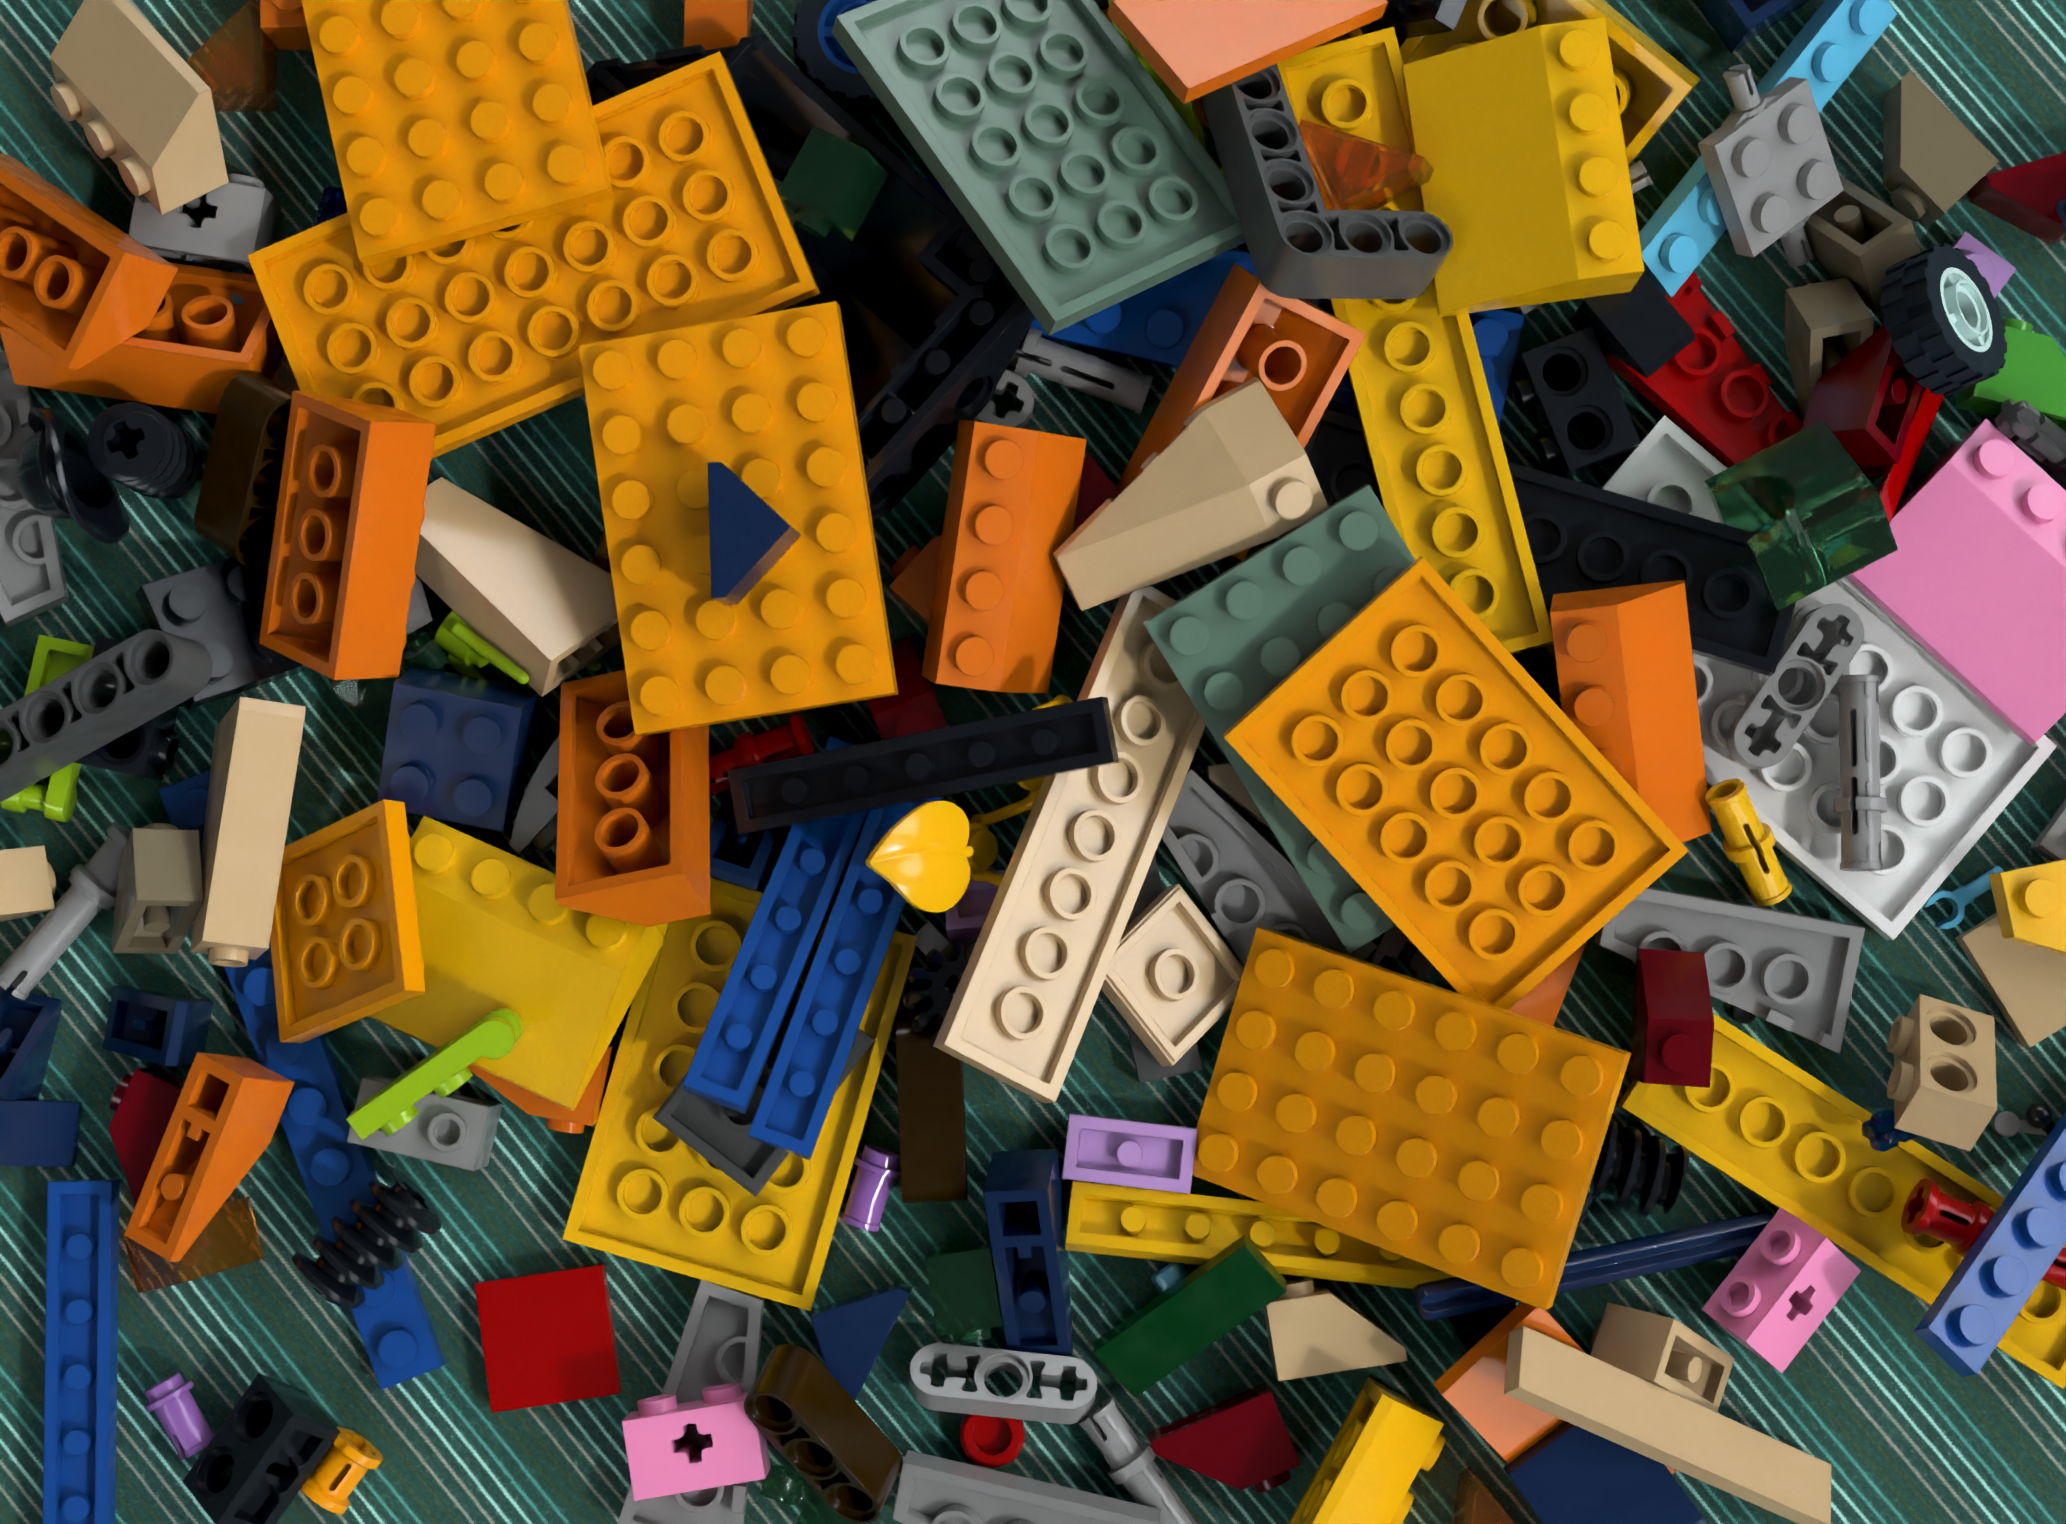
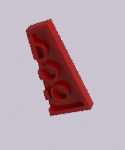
M1693 271L1672 298L1666 297V299L1692 328L1696 339L1648 378H1645L1611 354L1606 357L1607 363L1668 419L1794 525L1798 526L1833 488L1838 474L1799 436L1802 423L1794 412H1786L1769 388L1773 382L1758 362L1754 365L1750 362L1732 336L1736 330L1721 310L1718 312L1713 310L1699 290L1703 284Z

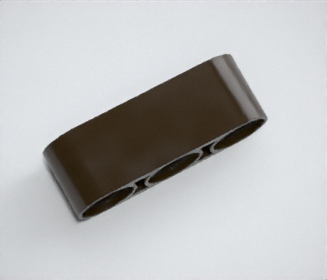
M250 370L240 373L233 378L221 397L194 515L196 532L244 566L261 564L271 555L292 399L290 392L259 372Z
M896 1016V1065L903 1204L968 1201L963 1061L940 1049L935 1050L930 1047V1040L936 1031L932 1026L923 1031L914 1032L910 1024L916 1016Z
M790 1344L778 1345L770 1352L744 1401L745 1413L836 1514L850 1522L859 1524L871 1523L877 1520L902 1468V1455L814 1355L799 1346Z

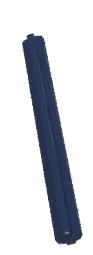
M1758 1212L1569 1252L1556 1294L1744 1254L1773 1218V1215ZM1459 1277L1418 1284L1413 1289L1416 1313L1420 1319L1428 1321L1521 1302Z

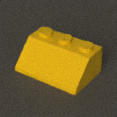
M1368 1376L1288 1524H1402L1414 1500V1494L1408 1490L1419 1469L1421 1468L1428 1472L1443 1449L1446 1438L1439 1433L1444 1423L1433 1412Z

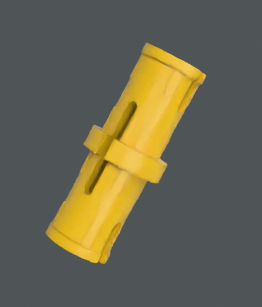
M1735 778L1715 784L1706 792L1705 800L1708 805L1710 804L1725 837L1722 848L1728 860L1737 863L1749 888L1753 903H1756L1757 906H1770L1781 902L1791 893L1792 885L1789 880L1787 881L1772 848L1775 845L1776 839L1770 826L1760 822L1747 793L1744 781L1742 782L1741 779Z

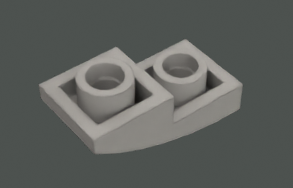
M559 736L535 770L517 812L510 845L521 854L531 856L537 848L542 853H546L557 843L558 794L555 791L558 789Z

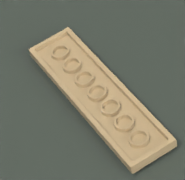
M1152 586L1142 588L1119 598L1077 701L1101 696L1108 698L1119 763L1044 778L933 1045L1042 1103H1053L1057 1100L1206 727L1204 720L1144 626V621L1177 602Z

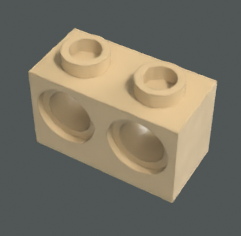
M1919 994L1907 1016L1899 1015L1894 1020L1887 1041L1888 1052L1894 1054V1067L1887 1085V1097L1894 1100V1128L1971 1151L1997 1111L1994 1016Z

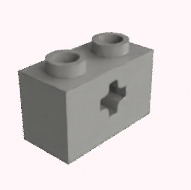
M227 174L229 183L163 215L158 212L143 194L138 197L135 196L128 235L166 261L226 271L247 268L250 274L255 275L247 255L275 243L282 204L264 188L263 181L241 174ZM213 208L216 211V217L204 218L200 227L196 223L197 216H209Z

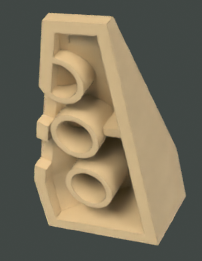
M1257 377L1198 407L1183 422L1186 428L1159 455L1154 451L1139 466L1143 471L1115 499L1108 498L1053 553L1070 592L1081 611L1273 540L1329 507L1305 450Z

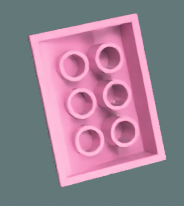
M1986 418L1955 441L1899 503L1873 561L1855 573L1844 575L2023 740L2032 745L2066 713V490Z

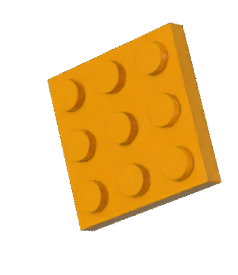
M383 799L285 846L270 936L280 1042L304 1043L426 992L405 802Z

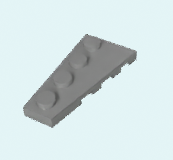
M701 1280L662 1395L676 1394L677 1404L703 1400V1389L728 1383H741L742 1393L749 1392L758 1376L764 1298ZM691 1424L684 1436L681 1437V1443L692 1442L696 1453H702L703 1448L712 1437L711 1434H699L696 1424ZM748 1482L634 1501L631 1484L617 1524H745Z

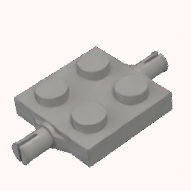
M1739 64L1729 68L1730 71H1725L1723 74L1734 103L1733 111L1730 112L1720 128L1698 143V147L1735 252L1738 255L1755 257L1780 238L1787 257L1788 266L1798 267L1809 263L1808 260L1814 258V253L1811 250L1804 230L1806 221L1811 214L1844 190L1808 80L1805 78L1788 77L1768 93L1759 95L1750 65Z

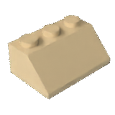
M84 0L50 55L56 84L50 87V92L61 115L68 122L76 120L84 128L85 135L95 153L102 159L110 157L118 166L119 173L130 192L136 197L143 194L161 215L229 183L211 88L128 0Z

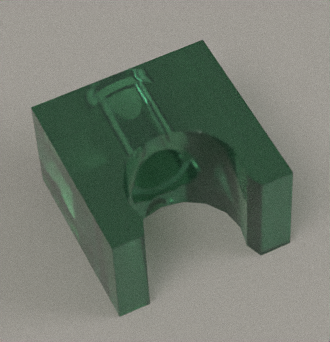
M1823 420L1705 480L1721 524L1756 533L1747 543L1767 595L1778 611L1898 550L1879 492Z

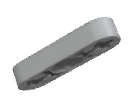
M1827 604L1810 612L1803 619L1781 651L1775 673L1772 676H1764L1728 731V749L1737 763L1749 769H1763L1780 763L1788 755L1862 645L1864 627L1860 617L1854 610L1842 604ZM1836 619L1842 624L1838 634L1845 640L1844 646L1841 644L1830 646L1824 651L1817 662L1797 655L1799 648L1806 655L1814 652L1822 641L1824 634L1817 628L1818 623L1826 625ZM1818 663L1828 665V672L1825 673ZM1787 669H1799L1806 673L1811 680V696L1802 705L1790 704L1780 695L1778 688L1779 679ZM1765 699L1772 710L1780 715L1793 718L1794 722L1789 726L1785 719L1777 721L1767 737L1768 741L1774 745L1772 752L1765 749L1753 755L1748 750L1752 740L1745 734L1747 727L1753 730L1762 727L1773 713V711L1761 708V704Z
M933 1343L924 1346L913 1356L910 1363L909 1389L914 1400L929 1410L1057 1424H1074L1082 1421L1093 1410L1097 1391V1378L1093 1369L1086 1362L1075 1357ZM934 1367L946 1368L947 1377L943 1387L931 1385L930 1376L933 1373ZM967 1369H975L973 1392L965 1391ZM1008 1371L1018 1377L1021 1382V1388L1011 1396L1000 1397L992 1394L986 1388L984 1381L993 1372ZM1033 1376H1041L1038 1399L1030 1398ZM1068 1380L1074 1382L1075 1394L1073 1400L1066 1401L1060 1399L1061 1393L1059 1388L1061 1381Z

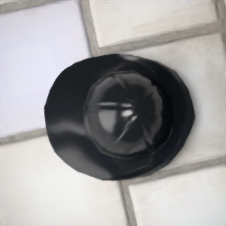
M31 408L28 413V423L35 434L27 440L16 461L17 484L23 497L44 515L54 519H73L93 538L102 543L114 544L121 541L129 532L130 518L112 480L97 471L89 458L87 444L71 424L51 408Z

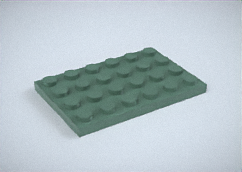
M876 0L836 16L831 33L1048 336L1246 242L1224 174L1094 0Z
M1369 484L1360 487L1143 622L1349 954L1393 928L1396 924L1226 741L1223 734L1415 561Z

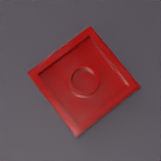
M605 1263L479 1281L474 1284L491 1413L616 1395L623 1391Z

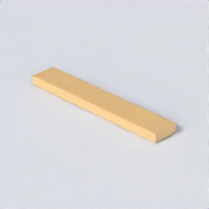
M1524 1325L1509 1332L1504 1385L1505 1395L1795 1523L1831 1524L1832 1464Z

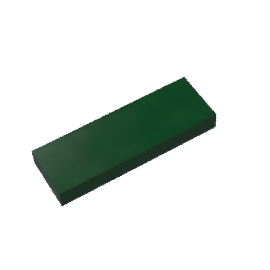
M1243 1235L1094 1342L1093 1353L1134 1397H1137L1285 1293L1286 1280L1249 1238Z

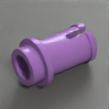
M865 1145L862 1155L855 1156L853 1163L858 1168L844 1211L841 1212L840 1220L860 1229L877 1232L880 1228V1220L894 1178H901V1169L898 1167L900 1155L878 1146Z
M177 1372L144 1391L149 1401L144 1408L147 1412L155 1411L178 1453L179 1460L182 1461L206 1448L215 1436V1433L212 1432L189 1390L194 1386L192 1380L185 1382L180 1372Z

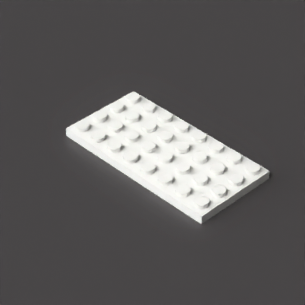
M1664 415L1601 489L1811 549L1810 558L1782 650L1803 619L1810 612L1824 605H1845L1854 610L1863 623L1864 639L1862 645L1841 676L1860 674L1880 676V797L1887 798V812L1881 813V862L1883 863V870H1840L1841 814L1834 812V799L1840 798L1839 685L1837 682L1788 755L1780 763L1763 769H1749L1737 763L1731 756L1727 745V735L1731 725L1765 675L1693 654L1707 788L1710 789L1715 784L1728 779L1738 778L1742 782L1744 781L1747 793L1760 822L1768 824L1776 839L1775 846L1885 940H1894L2049 757L2057 745L2045 735L2032 745L2023 740L1844 574L1834 572L1814 550L1812 539ZM1547 610V614H1548V618H1549V622H1550V626H1551L1550 611ZM1836 619L1826 625L1818 623L1817 628L1824 634L1822 641L1814 652L1806 655L1799 648L1797 655L1817 662L1824 651L1835 644L1844 646L1845 640L1838 634L1842 624ZM1554 643L1553 645L1542 647L1555 658ZM1818 663L1827 673L1829 666ZM1787 669L1781 675L1778 688L1782 698L1793 705H1802L1807 702L1812 693V683L1808 675L1799 669ZM1765 699L1761 704V708L1773 711V713L1762 727L1754 730L1747 727L1745 734L1752 740L1748 750L1753 755L1765 749L1772 752L1774 745L1768 741L1767 737L1777 721L1785 719L1789 726L1794 722L1793 718L1780 715L1772 710Z

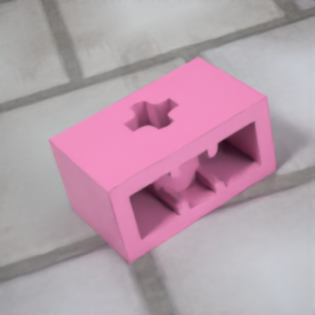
M1780 1207L1701 1310L1740 1344L1780 1373H1783L1860 1274L1861 1270L1827 1237Z
M728 1383L705 1388L702 1390L703 1400L677 1404L676 1394H663L637 1401L638 1411L630 1412L622 1421L634 1501L766 1478L771 1469L767 1440L745 1413L744 1401L749 1392L742 1393L741 1383ZM691 1424H696L699 1434H711L712 1439L707 1442L702 1453H696L692 1442L681 1443V1437L684 1436Z

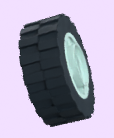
M1937 244L1894 264L1885 271L1886 277L1881 280L1880 285L1882 289L1880 305L1884 313L1883 321L1892 339L1891 343L1895 352L1901 357L1907 371L1913 374L1923 388L1927 387L1935 395L1943 394L1948 396L2000 373L1998 369L2004 367L2006 361L2004 355L2007 352L2004 321L2001 319L1999 305L1990 291L1985 277H1982L1975 263L1964 256V252L1958 248H1951L1950 244Z

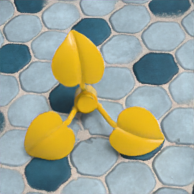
M1057 695L1053 700L1039 705L1032 710L1071 703L1073 701L1067 696ZM1045 777L1017 782L1022 788L1031 791L1026 798L987 814H974L970 823L964 811L954 803L948 801L926 802L907 813L888 830L869 854L865 864L884 878L906 902L924 912L939 913L954 907L965 894L971 876L974 881L988 882L999 887L1004 876L989 869V866L996 860L998 843L996 837L988 828L994 823L1031 810Z

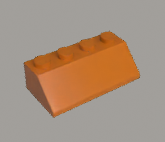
M0 153V321L68 369L77 371L151 325L178 268L14 157Z
M171 263L178 270L151 325L77 371L68 369L2 321L0 322V334L14 384L218 414L221 397L225 388L240 373L249 370L256 371L278 384L281 376L284 349L255 275ZM231 294L240 296L245 303L234 305Z
M1234 263L1116 488L1121 493L1143 471L1139 466L1154 451L1159 455L1186 428L1183 422L1198 407L1254 377H1257L1262 382L1304 449L1364 340L1366 333L1305 299L1283 298L1271 293L1261 284L1256 273ZM1249 549L1231 556L1243 561Z
M306 391L292 392L259 644L333 680L399 677L402 652L406 645V625L411 591L416 578L415 564L420 529L425 517L424 502L430 462L434 455L436 423L398 408Z
M959 420L921 676L935 684L994 692L1048 694L1065 579L1053 553L1073 534L1087 439L977 421Z
M1685 580L1553 594L1550 618L1562 711L1681 843L1712 832L1710 807L1705 800V794L1708 789Z
M625 669L561 683L555 900L562 907L646 927L710 914L709 725L644 736L635 735Z

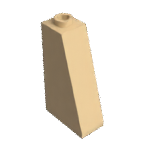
M443 477L427 485L424 502L425 517L420 529L415 564L416 575L482 639L527 672L529 675L527 683L541 697L621 643L612 575Z
M239 697L215 728L201 850L203 903L193 921L190 948L192 953L208 954V963L212 965L245 967L248 966V959L256 960L269 949L306 706Z

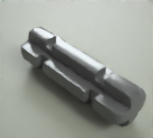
M2012 398L2005 400L2000 405L2002 412L1995 418L1996 427L2040 462L2042 461L2054 473L2066 472V431L2039 412L2028 401L2021 400L2015 402Z

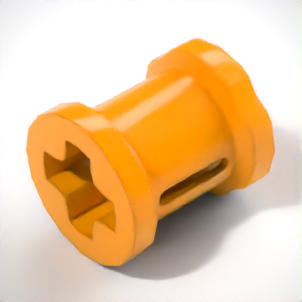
M337 1426V1429L340 1431L339 1435L306 1480L301 1490L320 1507L332 1513L343 1515L350 1506L348 1496L368 1469H377L384 1459L382 1454L361 1435L348 1428Z

